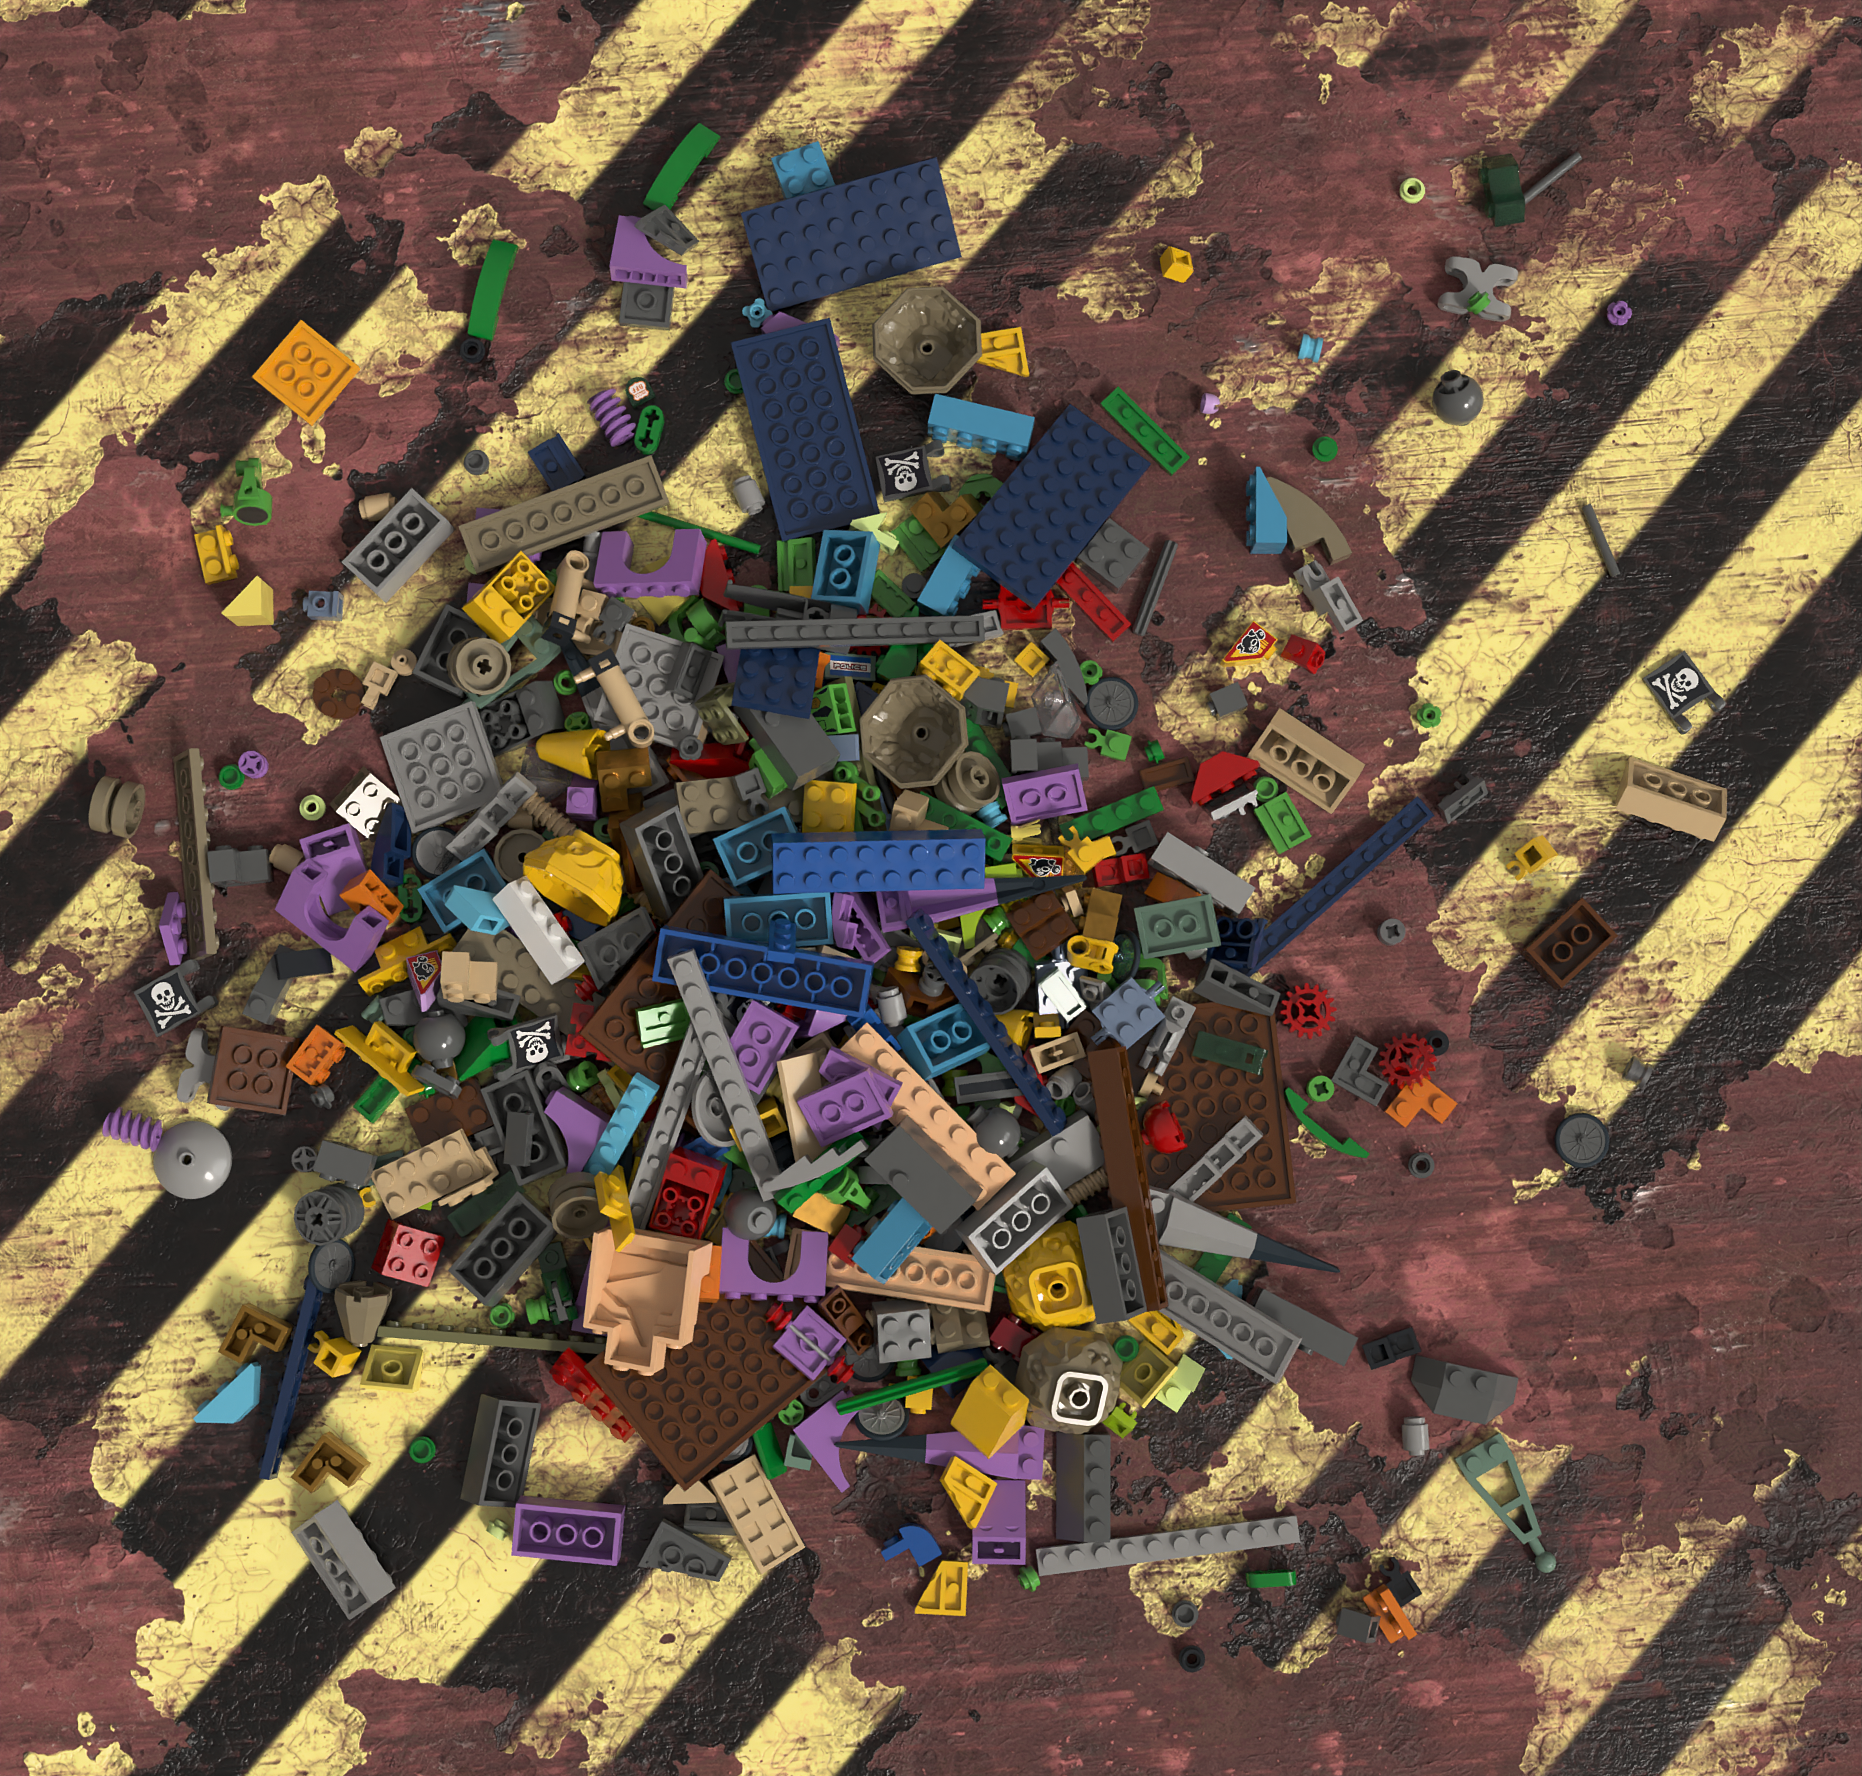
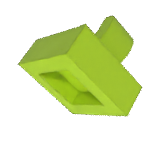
M1124 1402L1118 1407L1116 1406L1107 1419L1102 1422L1122 1439L1137 1424L1134 1420L1137 1412L1134 1411L1130 1415L1123 1412V1408L1126 1406Z

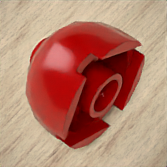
M1164 1100L1149 1108L1144 1114V1129L1140 1133L1146 1145L1151 1144L1156 1151L1170 1154L1188 1147V1145L1183 1141L1185 1136L1175 1113L1170 1114L1168 1110L1170 1104L1167 1100Z

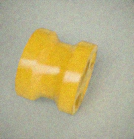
M898 946L896 950L898 960L895 962L894 968L907 972H919L921 968L919 958L922 956L923 950L910 946Z

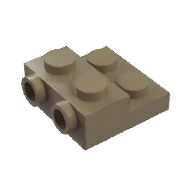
M932 1303L928 1305L930 1321L933 1320L934 1328L930 1329L931 1345L937 1344L938 1354L990 1346L985 1312Z

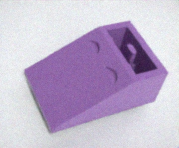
M348 823L300 839L305 860L310 858L329 873L320 891V897L328 916L351 909L339 894L350 879L369 870L356 828Z
M993 1480L998 1484L977 1527L972 1529V1564L1025 1565V1480Z

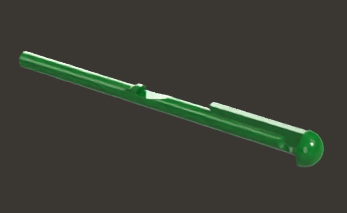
M651 511L637 516L654 523L673 527L674 530L700 529L706 539H716L719 543L757 555L760 552L761 545L660 513Z

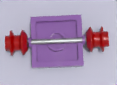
M783 1302L780 1305L774 1303L765 1314L768 1317L766 1323L773 1321L776 1324L775 1331L783 1328L786 1330L772 1347L811 1381L827 1365L829 1366L827 1376L834 1374L838 1377L836 1384L841 1381L845 1384L855 1372L852 1369L854 1363L847 1365L844 1362L845 1355L839 1356L836 1359L834 1355L847 1339L808 1306L800 1312L794 1321H790L793 1310L786 1312L782 1309Z

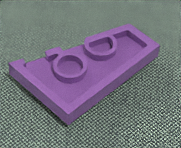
M831 1046L819 1069V1072L830 1083H833L869 1067L890 1107L903 1082ZM883 1121L874 1124V1126L879 1130Z

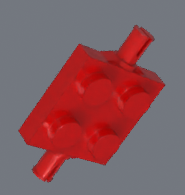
M1000 585L998 599H983V610L998 609L1002 630H1052L1054 608L1070 607L1069 598H1054L1051 589L1035 609L1031 608L1002 585Z

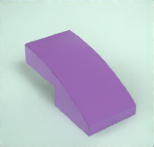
M834 892L832 925L837 947L853 950L858 924L849 922L854 896Z

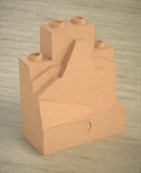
M611 1226L594 1232L583 1327L592 1329V1333L607 1334L604 1364L613 1365L615 1370L627 1371L634 1369L638 1370V1374L651 1376L664 1368L666 1344L669 1348L681 1349L693 1341L701 1280L703 1276L709 1274L713 1242L634 1228V1239L619 1253L615 1251Z

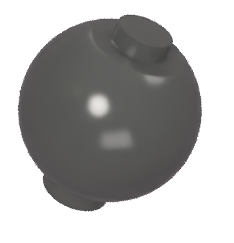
M1458 370L1445 372L1441 376V381L1436 386L1432 396L1433 409L1439 419L1455 426H1465L1479 415L1484 402L1483 391L1477 381L1470 376L1461 374Z
M443 1009L429 1010L428 1015L423 1016L414 1028L413 1044L418 1054L425 1060L431 1061L432 1067L435 1069L453 1066V1058L459 1055L464 1047L465 1030L462 1023L454 1015L444 1013Z
M978 1105L966 1117L965 1120L976 1133L978 1144L986 1152L997 1154L1001 1158L1005 1156L1010 1158L1019 1149L1017 1144L1020 1141V1126L1017 1119L1008 1110L1000 1107H990L985 1110L981 1105Z
M757 1188L740 1189L732 1194L726 1202L724 1208L725 1224L729 1231L740 1239H760L767 1235L775 1224V1204L772 1199L763 1202Z

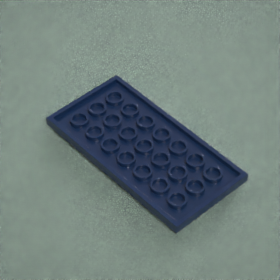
M936 156L740 212L766 306L770 311L962 257Z
M830 318L731 342L782 542L821 533L824 530L848 526L852 520L880 514Z
M1069 404L954 542L952 549L1031 608L1035 609L1148 470L1151 463L1073 405Z

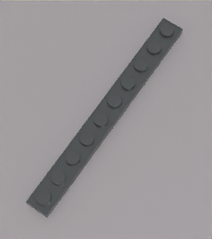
M983 615L735 621L725 623L726 650L936 644L939 640L945 644L983 643L985 641Z

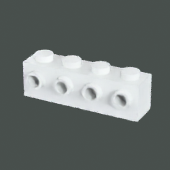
M527 876L508 883L492 899L551 985L568 977L585 962Z

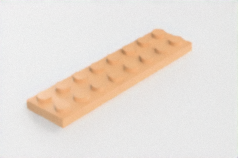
M868 1022L839 1049L903 1082L891 1105L893 1115L888 1120L896 1126L908 1115L983 1189L977 1201L972 1204L978 1211L1016 1174L997 1154L988 1153L984 1148L980 1147L975 1131Z
M792 1229L784 1280L790 1278L799 1266L802 1231H817ZM828 1233V1248H829V1246L831 1245V1243L834 1241V1239L836 1238L835 1236H833V1235H831V1234H829V1233ZM915 1247L888 1281L882 1284L871 1277L858 1264H855L852 1268L829 1250L827 1251L826 1287L834 1288L836 1285H839L842 1290L990 1312L996 1275L984 1269L974 1255Z

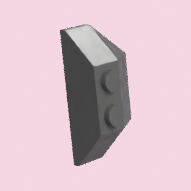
M1415 1355L1410 1381L1432 1413L1485 1425L1514 1404L1519 1378Z

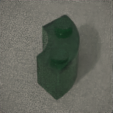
M1510 153L1482 158V168L1478 170V178L1480 184L1484 186L1486 217L1491 218L1495 227L1525 222V198L1520 186L1518 163L1513 155Z

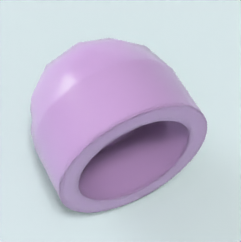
M1204 393L1200 403V412L1204 414H1214L1219 408L1215 405L1220 404L1219 398L1213 394Z

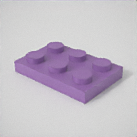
M1078 763L1002 778L1012 825L1088 810Z
M756 999L752 1000L730 1041L749 1089L760 1095L777 1066V1061L781 1059L800 1025Z
M869 1067L799 1097L797 1100L821 1147L888 1119L893 1115V1111Z

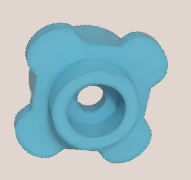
M761 298L755 299L752 305L745 306L742 310L743 315L748 317L753 328H759L764 320L772 315V312L767 310L764 305L765 302ZM756 311H759L760 314H759V315H755V312H756Z

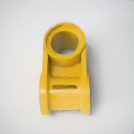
M1076 935L1070 938L1067 943V960L1074 967L1092 970L1101 974H1110L1113 971L1112 961L1114 954H1117L1119 948L1115 943L1107 940H1097ZM1076 949H1081L1084 952L1081 954H1076L1073 951Z

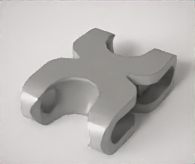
M1450 257L1446 260V273L1459 278L1463 284V290L1461 292H1446L1442 294L1438 299V307L1441 310L1455 314H1465L1468 312L1466 309L1469 305L1467 300L1478 291L1481 294L1486 291L1491 302L1477 315L1481 319L1498 322L1510 319L1511 307L1509 304L1495 298L1493 288L1496 286L1513 285L1518 279V271L1515 268L1492 264L1488 266L1485 272H1482L1480 264L1474 259Z
M195 1028L191 1031L185 1055L187 1060L194 1064V1067L185 1069L180 1075L177 1098L183 1103L191 1102L195 1098L199 1086L204 1083L210 1084L215 1056L208 1050V1034L201 1028ZM215 1105L218 1109L223 1111H227L231 1108L227 1106Z

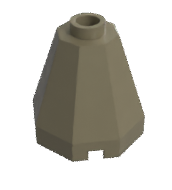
M358 1280L340 1283L339 1288L335 1289L334 1300L345 1338L353 1346L365 1347L368 1343L373 1342L378 1332V1326L381 1325L392 1299V1288L379 1282H373V1287L366 1286L367 1281Z

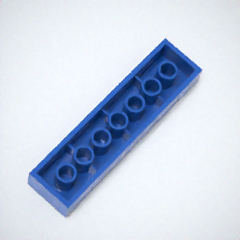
M982 829L771 833L773 894L984 889L985 836Z
M667 925L660 928L652 981L677 985L667 959L672 955L694 948L712 992L864 1018L866 1014L874 962L798 948L795 951L794 964L767 961L768 943Z

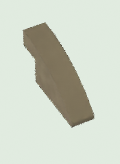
M1273 477L1266 478L1287 517V543L1292 554L1320 543L1329 565L1350 557L1352 551L1335 522L1319 505L1296 488Z

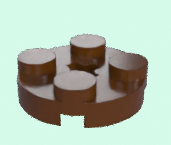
M341 668L331 669L315 680L313 700L317 709L325 716L335 720H346L352 718L360 711L361 701L366 693L365 687L362 684L363 682L350 670ZM337 688L346 691V694L342 695L343 700L338 701L336 697L333 698Z

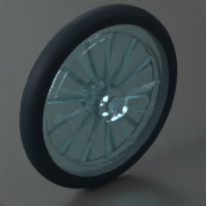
M1130 930L1119 931L1115 934L1113 943L1119 949L1113 957V971L1111 974L1118 984H1122L1130 976L1134 978L1140 963L1139 941Z

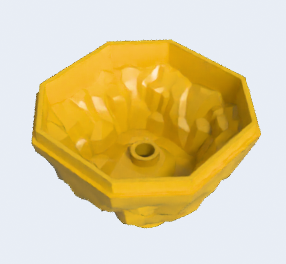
M575 830L572 835H564L543 842L537 849L528 852L524 856L523 877L527 876L534 888L544 897L581 919L596 925L607 927L617 919L621 906L623 876L619 866L620 855L615 850L587 833Z
M1066 1221L1052 1225L1002 1270L1011 1311L1014 1315L1039 1330L1045 1332L1053 1326L1061 1328L1074 1327L1095 1320L1091 1293L1086 1285L1087 1272L1078 1226L1075 1223ZM1055 1283L1063 1284L1059 1289L1053 1287Z

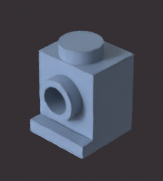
M309 591V597H304L303 611L307 612V616L311 620L342 621L344 596L339 591ZM320 600L325 601V605L322 608H318V601Z

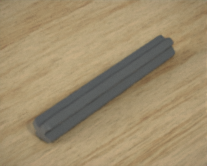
M1166 540L1132 629V633L1138 636H1144L1178 547V544L1174 541Z

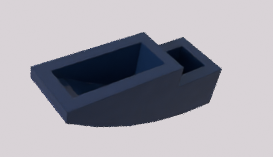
M395 803L388 804L383 816L371 862V870L388 889L403 884L404 860L411 857V828L404 807Z

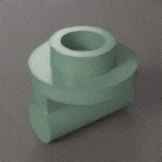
M377 995L361 1013V1016L372 1024L376 1021L385 1023L378 1002L379 999L383 998L380 995Z

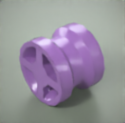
M247 751L240 756L238 761L240 771L253 779L263 777L268 771L269 764L267 759L258 752Z

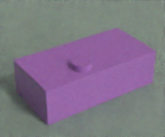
M521 1495L516 1502L511 1556L617 1566L621 1557L625 1505Z

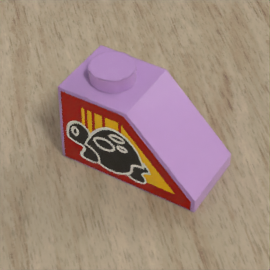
M437 950L406 958L408 976L422 1012L430 1008L437 998L441 987L442 960H440Z

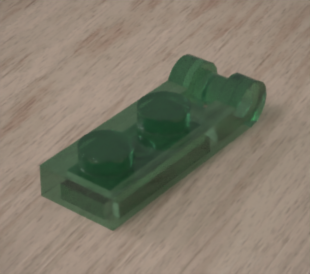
M1198 1031L1192 1056L1262 1076L1264 1070L1262 1068L1263 1060L1267 1058L1269 1051ZM1247 1053L1254 1055L1252 1064L1245 1063Z

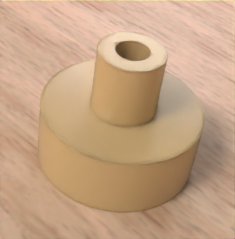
M407 649L396 651L391 658L392 668L402 676L413 674L412 672L418 662L416 655Z
M1148 1071L1138 1094L1145 1098H1148L1151 1092L1160 1096L1164 1086L1156 1083L1158 1075Z

